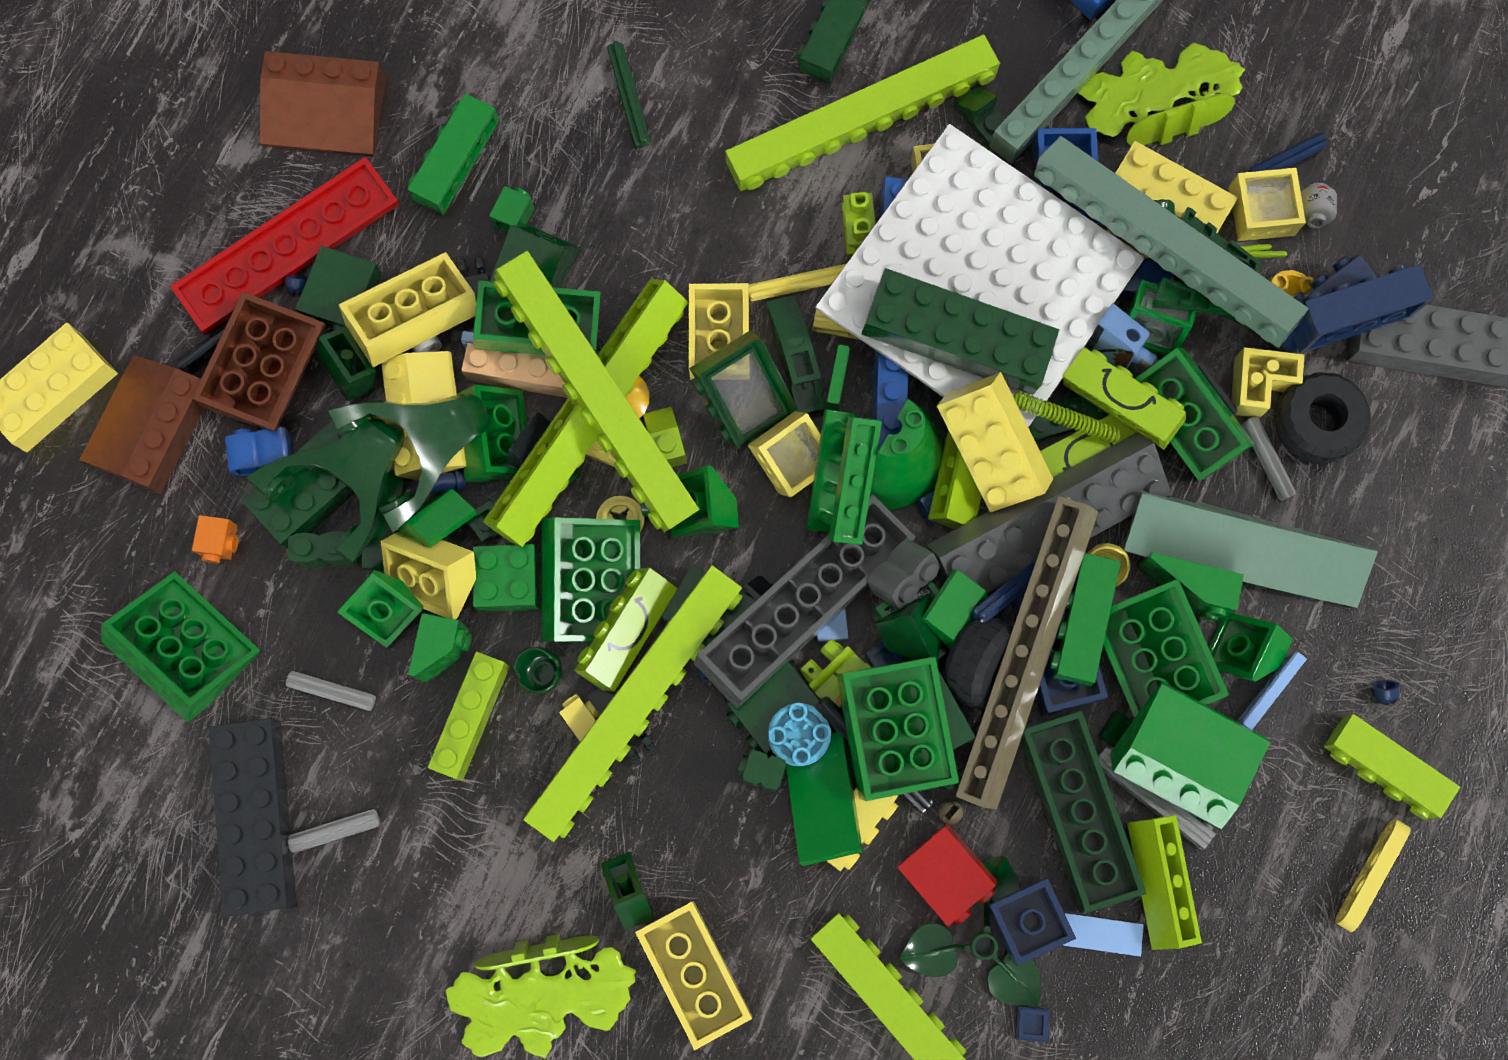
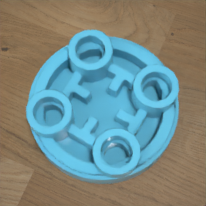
M794 703L787 705L774 715L769 724V746L775 756L784 759L788 765L806 766L816 762L824 755L830 743L831 729L828 721L815 707L809 704Z

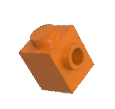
M199 515L192 551L202 556L201 560L205 562L220 563V559L231 560L232 552H236L238 547V535H236L238 525L229 519Z

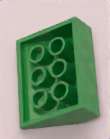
M562 517L542 520V642H592L595 636L593 634L595 629L602 621H606L611 613L610 606L615 598L623 594L627 587L625 584L627 578L634 570L640 569V520Z
M175 571L101 624V642L187 723L212 704L260 653V649Z
M1179 579L1111 606L1103 645L1134 718L1161 681L1205 705L1230 696Z
M936 657L836 674L859 799L870 801L959 783Z
M1161 681L1110 752L1113 772L1222 829L1240 806L1271 742L1270 739Z

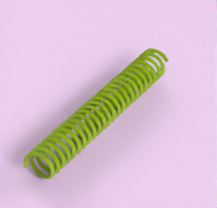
M1017 391L1013 395L1019 410L1023 409L1024 412H1032V415L1036 414L1037 417H1045V420H1053L1054 423L1057 422L1062 424V426L1066 425L1067 428H1074L1075 431H1083V434L1087 433V435L1095 436L1097 439H1104V442H1112L1113 445L1120 439L1119 427L1111 426L1097 419L1094 420V418L1084 414L1081 415V413L1076 411L1073 412L1055 403L1043 401V399L1033 395L1030 396V394ZM1116 430H1117V431H1118V435H1117V438H1116V440H1115V442H1114V439H1115V436H1116Z

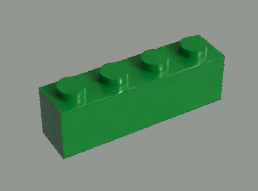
M466 93L461 101H457L454 104L451 118L446 125L439 129L436 143L432 149L426 151L421 168L418 173H414L408 182L407 190L413 201L442 216L445 214L500 121L494 107Z
M1084 553L1066 609H1068L1066 621L1061 620L1057 632V638L1061 639L1059 651L1054 650L1050 663V668L1055 669L1053 678L1089 687L1095 683L1121 561Z

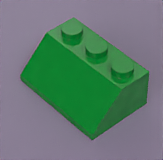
M473 385L457 395L469 392L477 395L487 409L490 425L487 431L464 447L466 467H463L465 482L493 483L512 480L519 469L507 463L509 449L528 424L523 390Z

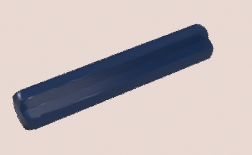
M1318 133L1250 167L1248 172L1285 169L1325 149L1328 145V140L1323 133ZM1254 179L1251 181L1253 183H1257L1263 179Z
M1030 563L972 609V618L981 622H987L1025 592L1035 563Z

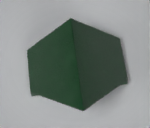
M926 594L874 622L888 651L911 660L936 657L938 668L941 639L922 620L924 613L933 601L930 594Z

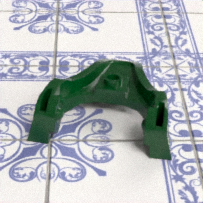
M470 392L427 403L407 404L376 400L328 410L340 435L347 431H357L361 424L370 419L369 415L371 414L395 421L407 433L420 458L422 472L416 492L410 494L408 491L398 496L391 495L385 503L379 505L380 512L393 533L422 506L450 460L463 447L487 431L490 425V417L486 407L477 395Z
M373 414L369 415L370 419L361 424L357 431L349 432L339 440L317 449L279 458L246 477L250 484L270 501L278 499L291 484L293 475L305 467H317L329 471L334 477L354 491L359 499L361 524L359 526L355 525L346 531L333 548L336 553L351 564L363 553L379 525V505L384 484L406 438L403 428L398 423Z

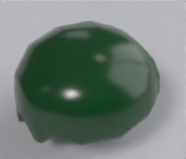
M544 647L526 648L518 654L513 664V670L517 673L519 679L518 684L533 694L549 693L558 686L562 676V665L558 656Z

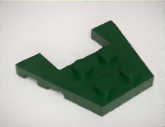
M1187 207L1181 220L1254 271L1260 273L1262 267L1260 261L1233 240L1229 243L1217 234V228L1210 222L1205 224L1195 216L1197 212L1192 208ZM1164 277L1158 283L1151 305L1157 307L1232 316L1221 307L1214 305L1197 290L1185 287Z

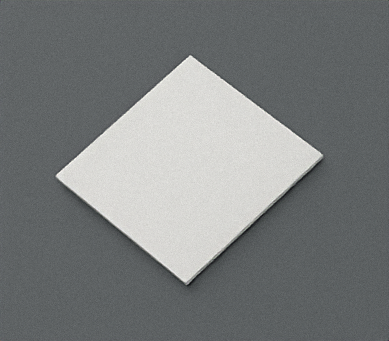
M949 124L822 297L816 309L943 397L947 392L981 380L983 377L861 335L884 268L1058 328L1060 330L1042 386L1033 395L1043 399V401H1047L1063 378V374L1094 333L1093 331L1112 303L1114 304L1145 257ZM1009 387L1012 395H1014L1015 392L1020 391ZM1022 409L1020 412L1029 427L1036 414L1032 415V412H1024Z

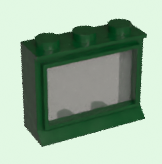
M751 330L689 368L694 376L691 380L694 389L700 396L704 394L707 403L704 404L706 411L713 420L717 418L721 425L717 428L720 436L726 444L731 442L737 449H740L742 444L793 412H799L763 340Z

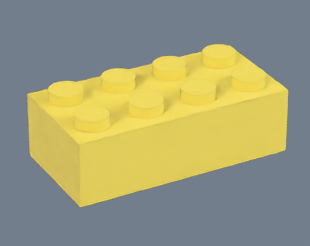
M1134 141L1115 173L1152 200L1168 199L1174 202L1175 215L1180 219L1187 207L1192 208L1197 212L1195 216L1205 224L1210 222L1217 228L1216 233H1218L1238 199L1235 195Z
M445 252L339 304L346 327L372 367H375L476 315L477 302L475 293Z
M65 323L0 379L1 433L11 444L25 452L30 451L118 373L79 331L69 323Z
M1002 373L993 374L947 392L937 405V408L990 513L1045 494L1053 481V477Z
M694 901L635 932L694 1050L752 1019V1014Z

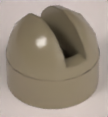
M946 800L939 805L938 817L945 824H956L963 817V808L956 800ZM955 805L958 809L948 820L945 815Z

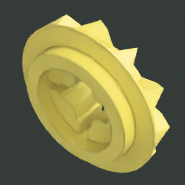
M614 496L607 499L600 506L596 519H614L613 515L610 514L611 512L619 516L627 512L626 520H640L641 533L645 520L641 512V506L634 499L627 496Z

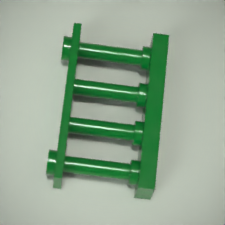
M825 409L806 525L807 530L830 532L829 540L833 542L862 545L882 421L855 417V413Z

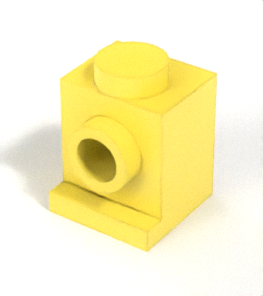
M575 694L562 704L564 709L559 713L579 741H581L600 714L590 700L584 703L578 694Z

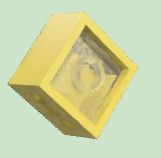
M1296 168L1238 173L1229 186V193L1238 197L1232 207L1237 241L1295 236L1306 223Z
M793 412L748 444V447L780 495L791 498L814 481L821 434L807 413Z

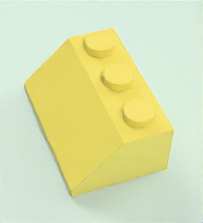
M397 532L382 540L384 573L403 581L424 606L423 609L445 618L457 619L476 580L474 551L444 540L429 548L401 532Z

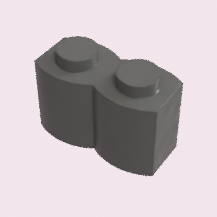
M907 539L892 551L888 560L882 562L873 570L867 583L874 595L897 609H901L915 599L921 587L936 577L940 565L933 552Z

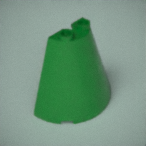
M907 399L897 418L902 425V430L895 435L888 434L877 454L870 497L874 495L889 511L908 505L911 506L916 503L915 500L931 491L937 482L944 451L943 437L935 420L924 408Z

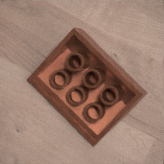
M265 51L260 78V145L374 157L386 84V76L380 63Z
M242 292L192 399L204 409L219 415L276 432L315 349L318 337L321 336L325 323Z
M133 355L79 460L161 495L204 410L203 407L192 399L201 378L177 368Z

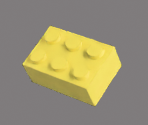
M748 283L689 284L690 368L749 331ZM749 354L711 377L712 380L749 379ZM689 369L690 380H692L694 376Z

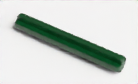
M615 41L607 46V51L634 146L644 148L650 144L648 130L624 45Z

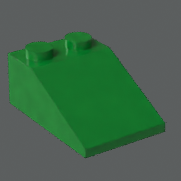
M1151 552L1138 563L1137 569L1158 586L1179 579L1193 613L1199 614V618L1202 620L1217 622L1218 619H1222L1237 611L1244 574Z

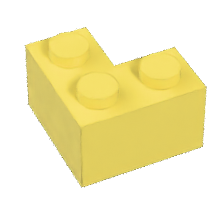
M1244 347L1234 358L1231 401L1238 409L1235 415L1260 418L1270 409L1271 391L1285 392L1291 385L1302 384L1304 355Z

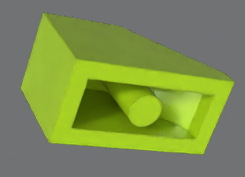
M672 407L645 413L643 416L647 431L670 466L675 467L686 464V456Z

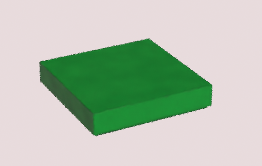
M838 344L826 409L838 411L850 351L849 346Z

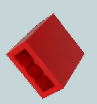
M948 823L943 825L914 850L897 867L947 926L954 921L958 925L972 914V911L969 909L977 901L984 904L996 893L993 888L997 884V879Z

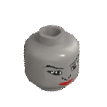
M1313 183L1301 191L1305 225L1311 228H1321L1336 218L1337 193L1334 189L1324 183Z

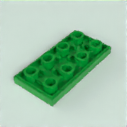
M838 732L831 733L828 749L816 762L806 766L786 764L799 864L802 866L863 852L846 740Z

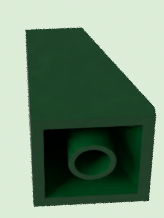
M529 224L510 225L490 282L495 281L496 269L528 250L551 287L561 288L581 247Z

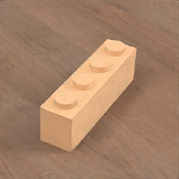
M467 343L461 370L467 381L568 398L562 387L565 383L559 374L554 375L545 362L547 356L475 349L474 344Z

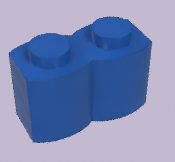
M281 425L278 426L276 432L267 429L257 432H251L250 429H238L233 431V435L225 437L229 472L234 476L251 475L261 467L279 458L293 455L290 432L285 427H281Z

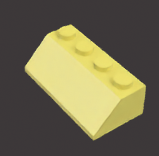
M449 351L404 353L381 363L386 401L407 404L427 403L457 395L452 356ZM404 430L406 438L394 461L395 476L418 481L422 472L420 458ZM464 447L450 460L441 473L466 467Z

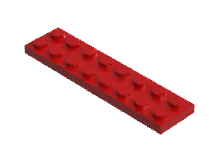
M365 156L170 287L201 332L206 335L230 319L242 292L258 298L263 297L284 283L285 276L296 275L314 263L321 246L331 249L336 248L400 204Z

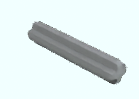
M1252 417L1246 420L1242 427L1254 442L1253 448L1279 500H1286L1294 496L1296 491L1259 418Z
M291 671L286 679L287 687L367 711L373 709L376 701V696L295 671Z
M368 810L289 835L288 847L292 853H297L376 828L380 824V819L376 810Z

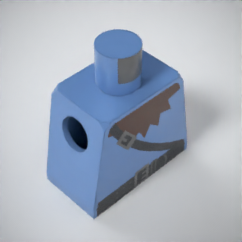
M1113 303L1093 331L1094 333L1084 347L1089 351L1093 349L1099 351L1107 358L1106 362L1114 367L1119 365L1126 369L1133 362L1147 370L1157 358L1155 354L1143 347L1150 336L1149 331Z

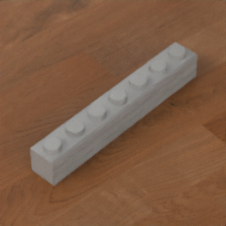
M1113 747L1102 748L1098 757L1103 772L1157 816L1176 815L1180 834L1197 848L1205 849L1216 835L1209 823L1199 821L1196 815L1113 772L1110 752Z

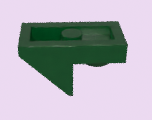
M976 87L956 101L954 107L987 147L990 148L989 145L994 131L1002 124L1005 117L995 107L997 101L996 94Z

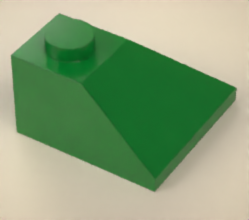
M707 465L677 475L700 510L672 527V537L719 534L739 528L736 497L712 466Z
M1231 613L1221 619L1209 649L1219 672L1256 682L1282 666L1293 639L1278 624Z

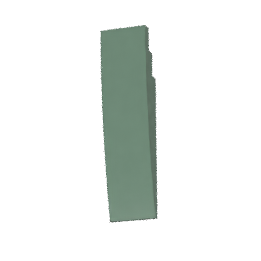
M1145 491L1140 493L1123 546L1124 551L1145 557L1151 552L1244 574L1243 582L1358 608L1378 553L1375 549L1206 503H1194L1171 496L1167 498Z

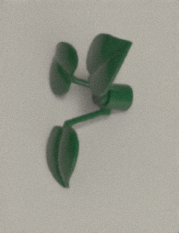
M998 856L983 863L997 879V884L993 888L996 893L984 904H981L979 901L974 904L984 906L983 931L974 933L970 938L969 944H952V934L946 927L937 923L922 925L911 935L900 954V959L908 968L919 974L930 977H942L951 973L957 967L958 959L954 950L972 951L977 958L981 960L993 959L998 964L990 969L987 977L988 988L998 1001L1008 1005L1038 1007L1041 997V981L1033 960L1017 966L1013 964L1009 953L1002 960L997 955L998 943L990 934L989 910L986 905L1020 889L1018 878L1008 858Z

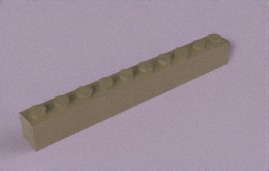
M1058 496L956 797L983 808L997 809L1098 515V511L1088 504Z

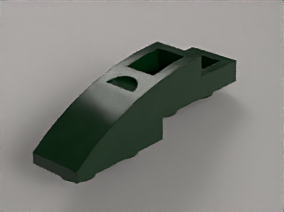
M795 296L765 302L779 360L782 359L790 395L799 412L810 413L825 409L826 405L819 381L821 375Z

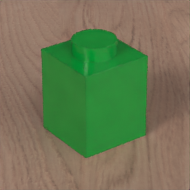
M504 186L489 217L493 227L508 233L510 225L527 224L535 208L530 195L526 191L517 187L513 190Z

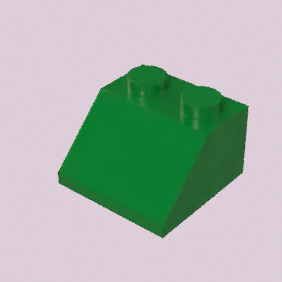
M422 613L408 675L420 682L426 683L461 660L464 651L468 652L471 645L472 635L468 633L469 628L459 620Z

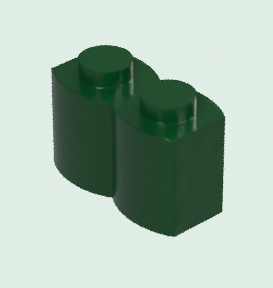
M330 531L320 536L312 533H297L288 537V559L300 567L315 569L326 564L334 567H348L358 562L357 558L351 564L333 549L344 532Z

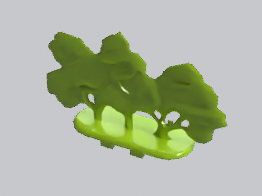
M1197 43L1190 44L1180 53L1178 63L1173 69L1166 68L1161 60L1155 58L1146 59L1142 54L1131 51L1121 62L1123 71L1121 77L1109 75L1105 72L1096 73L1082 87L1078 94L1088 101L1096 102V105L1085 117L1089 128H1096L1097 132L1100 131L1104 135L1114 137L1122 131L1125 124L1134 122L1135 124L1129 129L1126 136L1129 145L1132 146L1134 141L1142 145L1159 141L1163 145L1172 142V138L1175 135L1186 133L1187 136L1198 134L1201 127L1215 123L1225 117L1235 104L1233 96L1239 94L1242 89L1239 77L1245 71V68L1241 67L1238 62H1230L1226 53L1210 50L1206 46ZM1208 82V92H1203L1204 96H1200L1199 88L1201 84ZM1214 84H1218L1219 89L1214 91ZM1195 91L1196 96H1191L1188 92ZM1187 97L1196 100L1173 107L1174 101L1180 98ZM1129 111H1134L1137 117L1130 116ZM1150 111H1162L1148 116Z
M556 934L547 936L543 944L530 946L529 940L516 942L513 950L494 953L477 960L474 963L476 969H496V972L490 979H481L470 972H461L455 980L454 986L448 987L445 991L450 1011L471 1019V1023L465 1028L462 1044L471 1049L474 1055L484 1057L502 1051L504 1045L515 1035L520 1038L525 1051L545 1059L552 1048L551 1041L559 1038L566 1028L563 1018L567 1014L572 1013L579 1017L588 1027L604 1031L610 1030L618 1020L619 1012L624 1010L630 1001L628 987L635 982L634 975L636 970L623 965L620 952L612 947L600 950L592 961L583 960L575 955V953L583 952L596 946L599 942L598 936H579L560 940V935ZM560 956L565 957L567 964L560 974L550 977L541 973L540 960ZM525 963L531 964V970L524 973L518 979H512L505 970V967ZM597 964L599 971L595 972L591 969V965ZM577 965L578 969H583L584 967L590 973L591 978L589 980L580 978L576 974L574 966ZM570 970L572 976L566 979V971ZM500 980L501 990L497 992L494 990V983Z

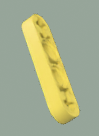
M1395 818L1387 824L1336 916V924L1349 932L1355 931L1361 924L1410 834L1409 826Z

